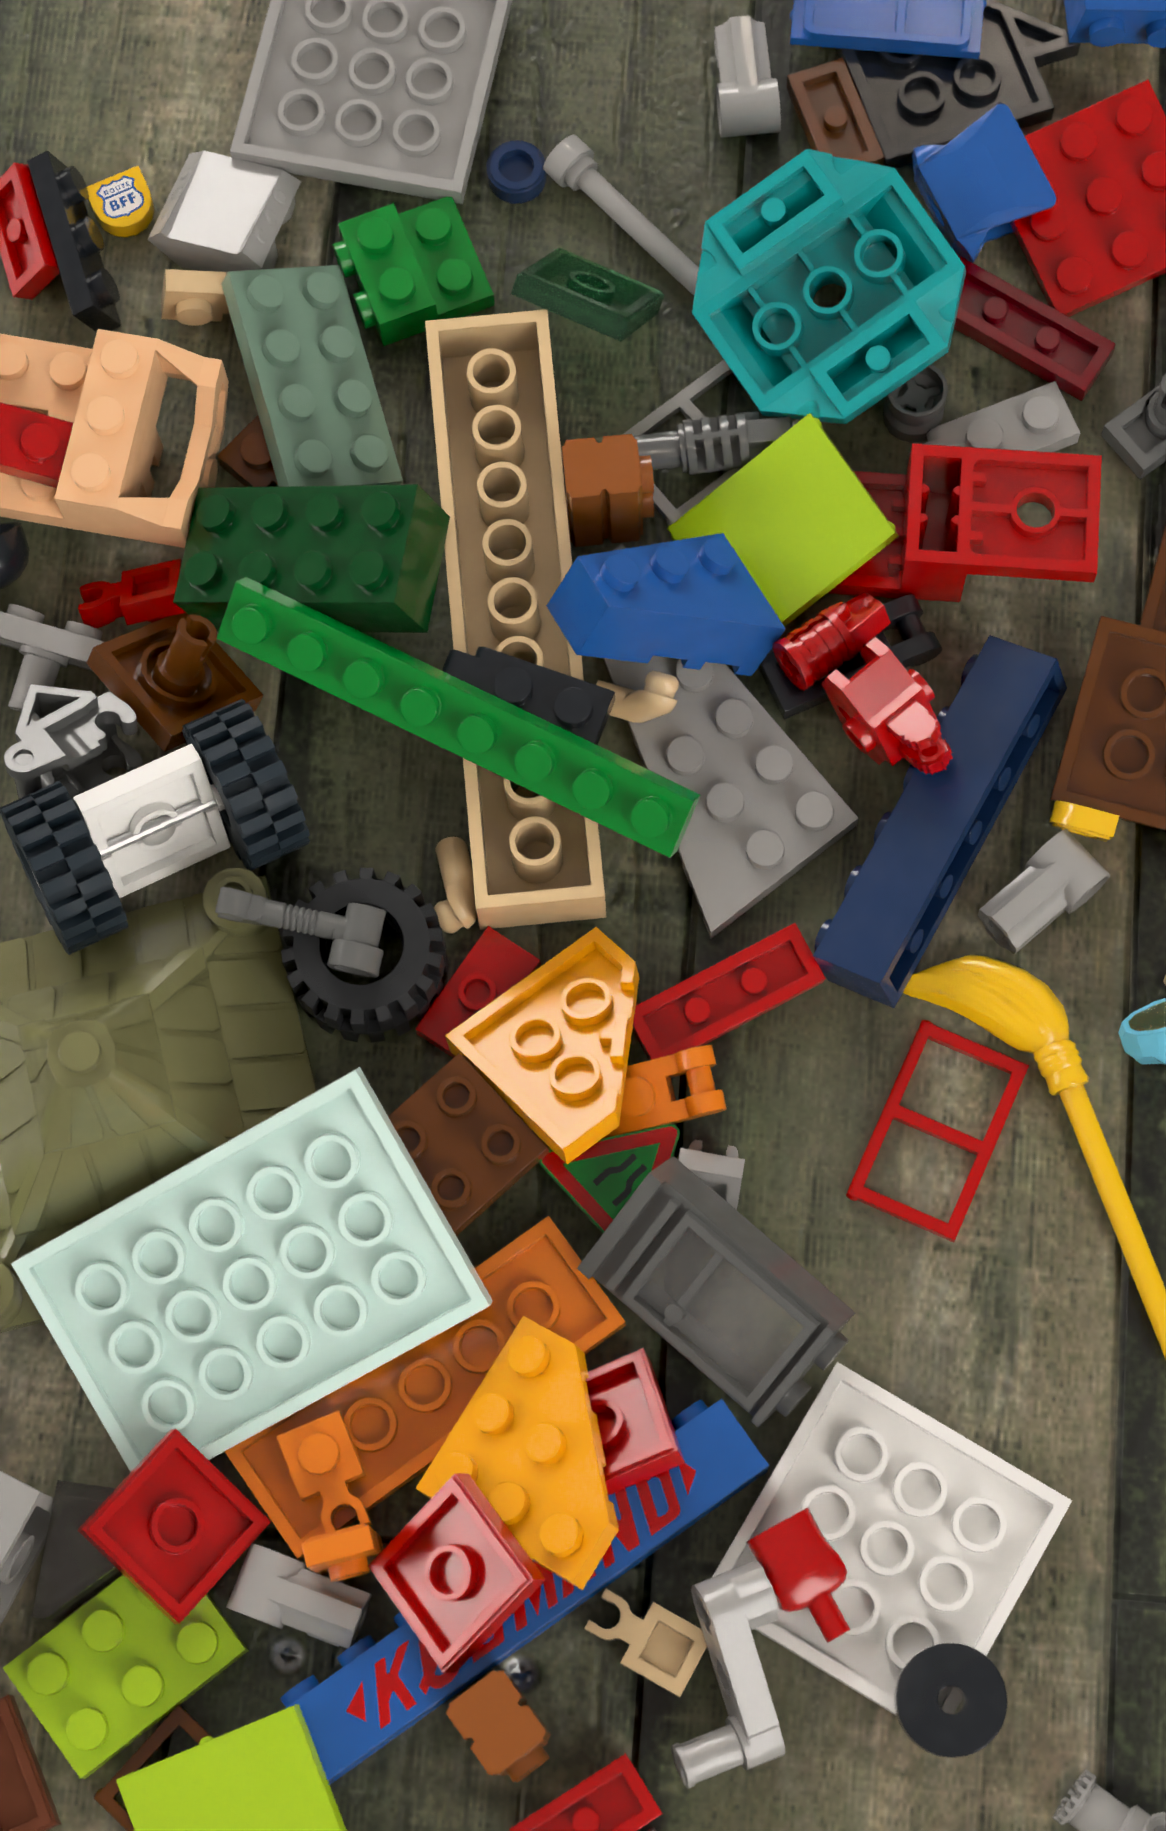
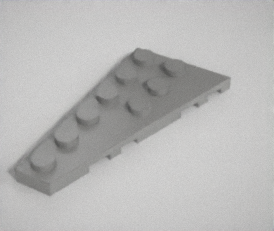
M621 544V545H619L617 548H615L614 550H620V549H626V548L624 547L623 544ZM653 656L648 664L603 658L611 681L615 685L633 690H643L646 675L652 670L672 675L679 681L678 690L674 695L677 703L671 713L643 723L627 722L644 768L701 795L678 848V853L689 885L692 887L701 909L703 921L710 939L857 826V815L726 664L705 662L703 667L697 670L683 668L681 659Z

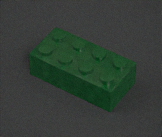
M418 484L198 488L173 602L189 615H199L208 619L219 631L235 582L248 577L360 632L428 633L450 516Z

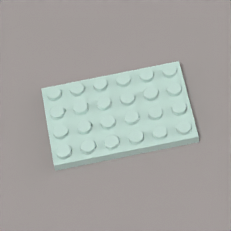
M360 1067L11 1263L130 1472L174 1428L210 1460L484 1310L493 1301Z

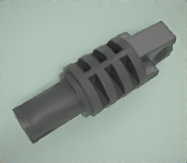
M758 411L743 412L730 416L720 415L714 418L704 417L698 420H683V423L677 424L676 431L636 435L634 438L637 439L639 456L651 455L653 471L682 467L683 473L689 472V475H697L704 472L713 473L719 470L728 471L742 468L793 427L791 417L759 419Z

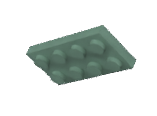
M340 265L229 271L221 285L278 486L400 485L403 482Z

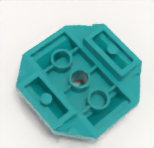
M805 149L705 221L701 246L702 254L692 314L763 416L791 417V419L801 420L811 413L821 422L847 424L949 352L966 275L965 265L895 168L860 160L833 157L829 153ZM837 284L846 290L843 300L834 307L823 308L814 303L815 294L825 285Z

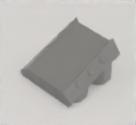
M208 151L191 153L188 155L148 237V241L179 267L190 270L226 272L227 275L229 271L274 269L278 258L275 238L281 225L292 217L296 205L295 195L301 181L282 169Z

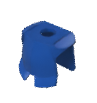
M997 104L946 145H922L913 149L914 182L917 184L934 221L955 253L972 263L976 260L984 243L1014 233L1009 222L1050 209L1056 203V195L1010 108L1005 104Z

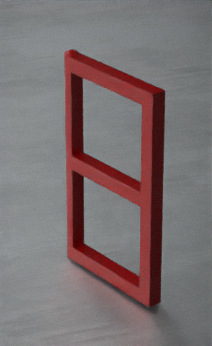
M922 1020L848 1188L846 1197L852 1201H860L937 1236L955 1242L1029 1065L938 1027L929 1020ZM928 1039L1011 1074L983 1141L899 1105ZM893 1119L977 1155L948 1223L864 1187Z

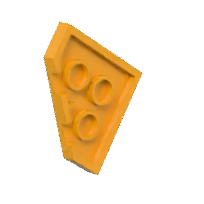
M595 927L445 1035L450 1052L455 1056L460 1053L528 1127L566 1164H569L619 1126L639 984L636 961L601 930Z
M523 1316L416 1489L431 1499L455 1473H468L530 1559L583 1590L619 1531L614 1504L609 1501L603 1472L606 1462L597 1415L591 1410L586 1384L589 1374L585 1354L574 1343Z

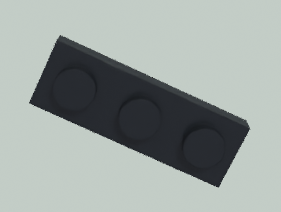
M47 150L27 160L72 315L95 332H97V329L112 331L122 326L115 305L120 300V294L114 279L104 269L100 251L104 250V241L97 225L89 217L84 200L89 198L87 185L80 172L74 166L67 167Z

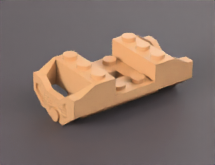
M97 329L93 349L0 334V402L73 423L57 488L0 472V517L185 548L198 488H215L218 471L216 453L220 450L225 429L229 384L223 361L203 357L157 338ZM168 377L188 380L197 386L194 425L181 478L170 498H153L151 496L155 482L150 468L151 465L159 466L163 451V445L156 424Z

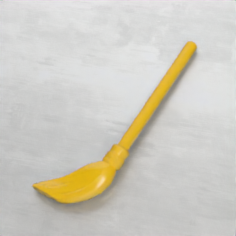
M967 955L913 974L903 991L904 994L952 1010L973 1021L1015 1049L1033 1053L1041 1076L1046 1079L1049 1093L1052 1096L1060 1095L1166 1359V1288L1084 1085L1088 1083L1089 1076L1081 1065L1082 1058L1076 1049V1043L1069 1039V1024L1064 1006L1048 985L1028 971L986 956Z

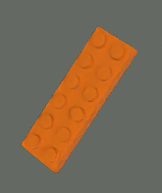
M550 1216L544 1218L475 1267L476 1272L493 1300L489 1307L224 1451L297 1559L301 1560L304 1558L301 1543L305 1542L304 1539L326 1533L321 1521L323 1500L321 1495L304 1502L300 1500L276 1436L339 1410L366 1475L347 1483L351 1495L356 1496L364 1504L368 1512L428 1469L523 1316L574 1343L585 1355L626 1326V1321L594 1277L588 1279L577 1269L582 1262ZM342 1507L337 1510L333 1519L335 1528L337 1530L344 1529L358 1519L357 1512L352 1507Z

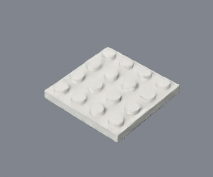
M837 1362L712 1577L757 1561L746 1542L809 1507L822 1534L839 1554L847 1569L844 1583L831 1595L851 1630L827 1643L808 1608L795 1612H786L778 1609V1620L755 1628V1630L896 1715L894 1694L897 1680L905 1665L921 1651L938 1644L957 1643L972 1647L987 1656L1072 1500ZM954 1687L943 1688L938 1695L940 1708L948 1714H954L963 1699L962 1694Z

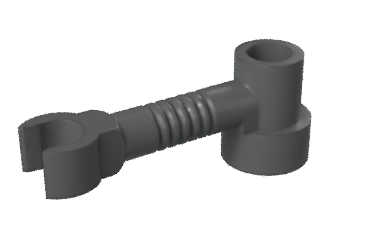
M221 887L215 910L218 913L217 917L240 923L266 925L279 929L284 928V930L290 929V931L296 930L297 933H308L311 936L314 934L316 937L333 940L327 963L328 967L353 975L371 978L378 977L384 953L378 946L386 911L365 904L348 903L346 914L342 916L324 911H312L310 908L305 909V907H293L292 904L287 905L286 903L269 900L245 891Z

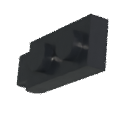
M478 647L475 656L458 650H450L442 668V671L596 745L600 741L615 703V691L487 647Z

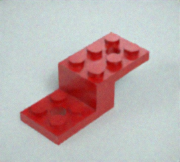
M912 443L907 474L853 471L888 521L895 525V531L899 537L827 594L858 596L865 592L873 597L899 598L913 594L917 600L960 602L967 574L1094 583L1098 568L1102 455ZM1026 503H1039L1049 510L1052 520L1043 527H1031L1021 521L1017 514V509Z

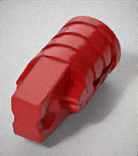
M864 592L845 603L841 601L822 610L814 619H809L802 624V627L788 633L787 637H782L774 642L773 651L780 667L790 681L799 689L806 690L816 680H821L828 675V672L836 670L842 666L843 662L850 661L857 656V653L863 649V646L890 625L891 622L884 605L873 596Z

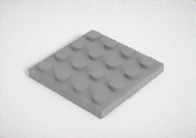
M271 0L232 141L231 157L282 169L290 174L438 200L450 196L453 197L455 203L463 204L513 0Z

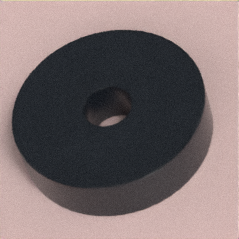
M943 1643L921 1651L905 1665L896 1683L894 1705L901 1728L915 1745L936 1756L956 1758L980 1751L997 1736L1006 1717L1007 1692L1000 1672L984 1654L966 1645ZM945 1687H954L962 1694L963 1705L956 1714L944 1712L938 1704V1695Z

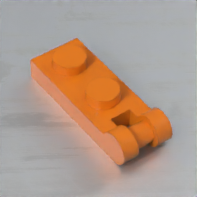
M712 1045L694 1047L672 1055L627 1066L620 1123L616 1129L604 1138L667 1124H675L727 1110L723 1090L715 1089L711 1067L716 1065ZM686 1074L691 1096L676 1100L671 1078Z

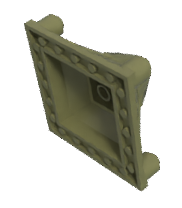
M227 868L222 870L207 882L203 893L125 912L129 925L128 928L70 955L64 950L54 930L0 943V1333L44 1322L11 1263L317 1091L295 994L287 979L288 975L282 963L281 950L284 947L279 928L230 921L217 917L218 913L215 912L221 887L245 891L272 900L269 883L265 875L257 877L252 871L243 868Z

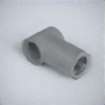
M750 15L730 17L727 22L715 27L714 46L720 82L716 85L720 137L780 132L779 89L777 78H771L765 22H758L752 19Z
M1067 829L1060 831L1048 840L1026 863V870L979 909L977 916L983 922L987 932L1001 947L1008 949L1014 955L1064 911L1068 914L1073 913L1086 903L1110 878V874Z
M252 1543L226 1608L280 1629L283 1628V1625H287L308 1633V1636L337 1647L342 1646L347 1649L351 1647L360 1633L372 1595L338 1581L331 1582L330 1578L305 1569L306 1564Z

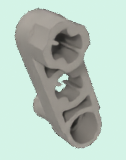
M758 1561L747 1563L696 1583L691 1587L694 1606L729 1717H726V1725L681 1744L671 1745V1753L676 1769L687 1788H691L698 1782L740 1765L745 1770H749L785 1755V1745L779 1721L751 1630L778 1620L779 1607L773 1587Z

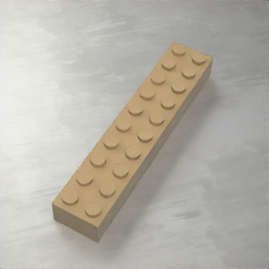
M544 309L425 321L441 508L450 516L444 547L453 650L475 656L478 647H487L584 681L582 656L576 655L546 606L572 566L548 311ZM463 758L475 906L480 930L486 929L488 926L494 929L607 918L598 823Z

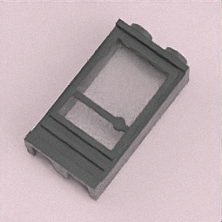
M674 1156L648 1173L577 1267L588 1279L594 1277L745 1409L753 1417L751 1422L757 1427L776 1410L786 1418L811 1389V1386L803 1380V1377L812 1366L816 1364L824 1371L849 1342V1339L841 1331L854 1316L855 1312Z

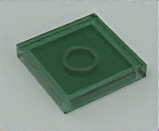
M562 248L552 251L518 273L511 295L620 342L659 313L665 295L658 289Z

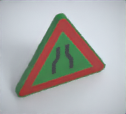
M667 1124L603 1138L569 1164H566L553 1150H549V1153L539 1161V1164L603 1234L648 1173L673 1157L680 1131L674 1124Z

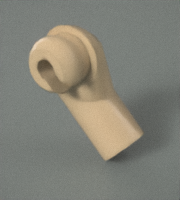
M652 670L646 675L643 690H633L598 680L596 685L615 691V703L609 716L634 723H643L671 713L677 703L674 695L678 690L679 681L672 675Z
M447 837L438 842L435 848L447 899L438 902L434 910L437 913L442 931L454 934L463 926L469 929L477 918L472 863L467 845L459 837Z

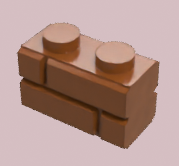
M632 434L603 436L600 443H597L594 437L566 440L564 446H562L570 542H573L575 547L602 545L605 538H609L611 543L639 541L641 535H643V518H654V480L651 455L639 456L637 439Z
M493 1670L449 1703L446 1714L463 1739L474 1742L470 1749L489 1775L506 1776L508 1774L513 1783H518L550 1759L543 1747L549 1743L548 1740L551 1733L535 1710L525 1705L527 1699L510 1675L504 1670Z

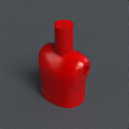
M809 1507L746 1542L755 1559L763 1567L773 1587L780 1610L795 1612L808 1608L827 1643L851 1630L831 1595L844 1583L847 1569L839 1554L822 1534Z

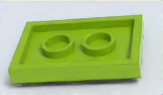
M122 1575L3 1667V1670L79 1778L86 1779L249 1650L208 1593L180 1624H174L137 1587Z

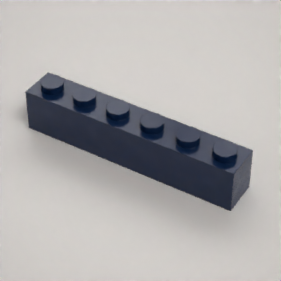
M989 635L979 655L974 654L970 657L964 667L961 677V688L950 707H944L937 716L941 727V737L949 744L953 759L950 760L946 770L943 769L933 775L931 773L925 775L923 771L920 772L918 768L910 765L904 778L903 793L892 812H886L880 819L874 834V846L863 865L856 866L849 875L844 890L845 898L834 918L826 920L817 934L813 957L828 981L895 1008L1067 690L1057 658Z

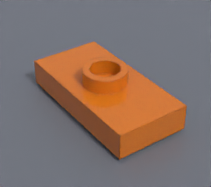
M365 1523L304 1539L305 1542L301 1543L307 1568L323 1576L329 1575L331 1582L350 1579L370 1572L369 1563L384 1549L381 1536Z

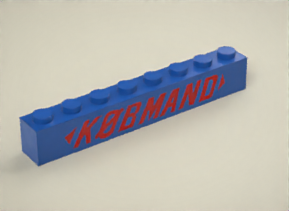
M701 1399L671 1420L685 1461L684 1464L608 1495L609 1501L614 1504L619 1531L583 1590L533 1561L546 1580L457 1672L443 1673L401 1612H399L393 1618L399 1627L378 1643L374 1641L371 1635H368L353 1644L337 1657L343 1668L322 1683H319L315 1675H312L287 1691L280 1700L286 1708L299 1703L329 1785L767 1473L768 1463L724 1401L720 1399L708 1408L703 1399Z

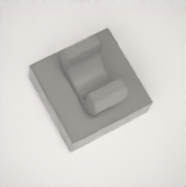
M696 1139L690 1144L689 1149L680 1148L678 1160L737 1210L745 1159L738 1158L737 1148L728 1145L725 1156L702 1152L703 1141Z

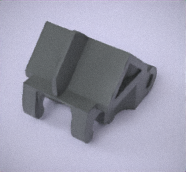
M30 684L15 730L18 743L9 747L4 755L6 771L15 779L18 799L58 781L65 786L70 798L73 799L74 796L112 780V777L106 773L111 768L121 767L130 772L143 766V760L139 753L118 738L116 724L121 727L125 735L137 733V717L133 709L110 691L96 697L92 691Z

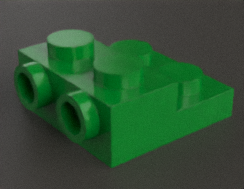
M446 196L399 214L393 203L338 223L341 241L332 244L337 263L341 267L344 278L355 276L361 291L353 294L358 314L365 329L372 326L376 327L383 346L426 331L425 321L465 317L495 306L493 291L453 197Z

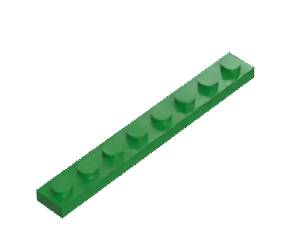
M248 577L235 582L216 639L669 858L678 851L701 796L700 794Z

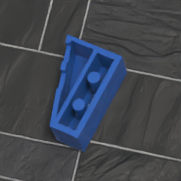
M723 533L577 556L546 605L576 655L647 664L653 656L681 659L683 668L700 670L705 662L733 665L734 674L746 676L754 674L772 649L773 643L780 638L786 629Z

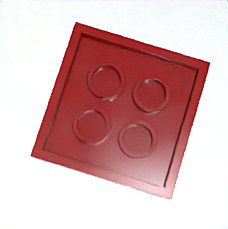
M1149 79L1025 136L1056 195V203L1050 209L1009 223L1050 307L1070 317L1166 273V115Z

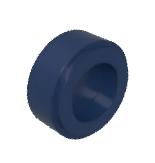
M514 140L499 145L493 150L487 161L488 183L492 192L499 199L513 204L525 203L536 198L544 189L547 174L543 169L545 163L543 154L536 146L525 141Z

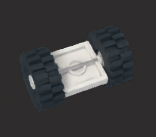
M238 700L183 725L182 732L186 740L185 747L74 796L73 799L70 798L65 786L58 781L0 807V814L5 823V828L13 842V847L23 865L26 876L30 880L39 903H41L50 925H52L58 940L68 955L129 927L126 914L121 906V897L231 847L230 843H232L239 860L242 859L244 866L250 871L310 843L308 838L310 836L309 830L304 822L306 819L302 808L296 800L298 798L296 791L286 775V768L282 760H279L270 736L265 734L262 722L258 716L254 715L252 707L245 703V700Z

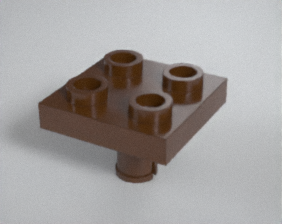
M182 613L168 616L93 647L86 663L116 697L133 709L137 722L164 752L186 742L182 732L183 725L241 699L245 700V703H248L252 707L253 712H255L264 696L216 642L218 634L214 624L199 615Z
M460 1053L388 1116L456 1236L549 1153L548 1147Z

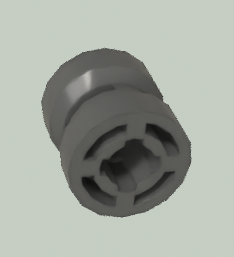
M931 364L886 396L883 407L884 424L888 431L899 440L910 443L923 442L927 439L926 434L928 431L941 425L948 395L947 380L941 370ZM905 407H908L911 410H915V412L908 411L905 409Z

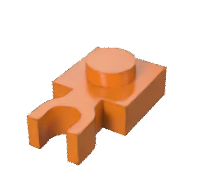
M339 1410L276 1436L300 1500L304 1502L321 1495L323 1500L321 1521L326 1533L337 1530L333 1519L337 1510L342 1507L354 1508L360 1524H372L366 1507L356 1496L351 1495L347 1483L366 1475Z

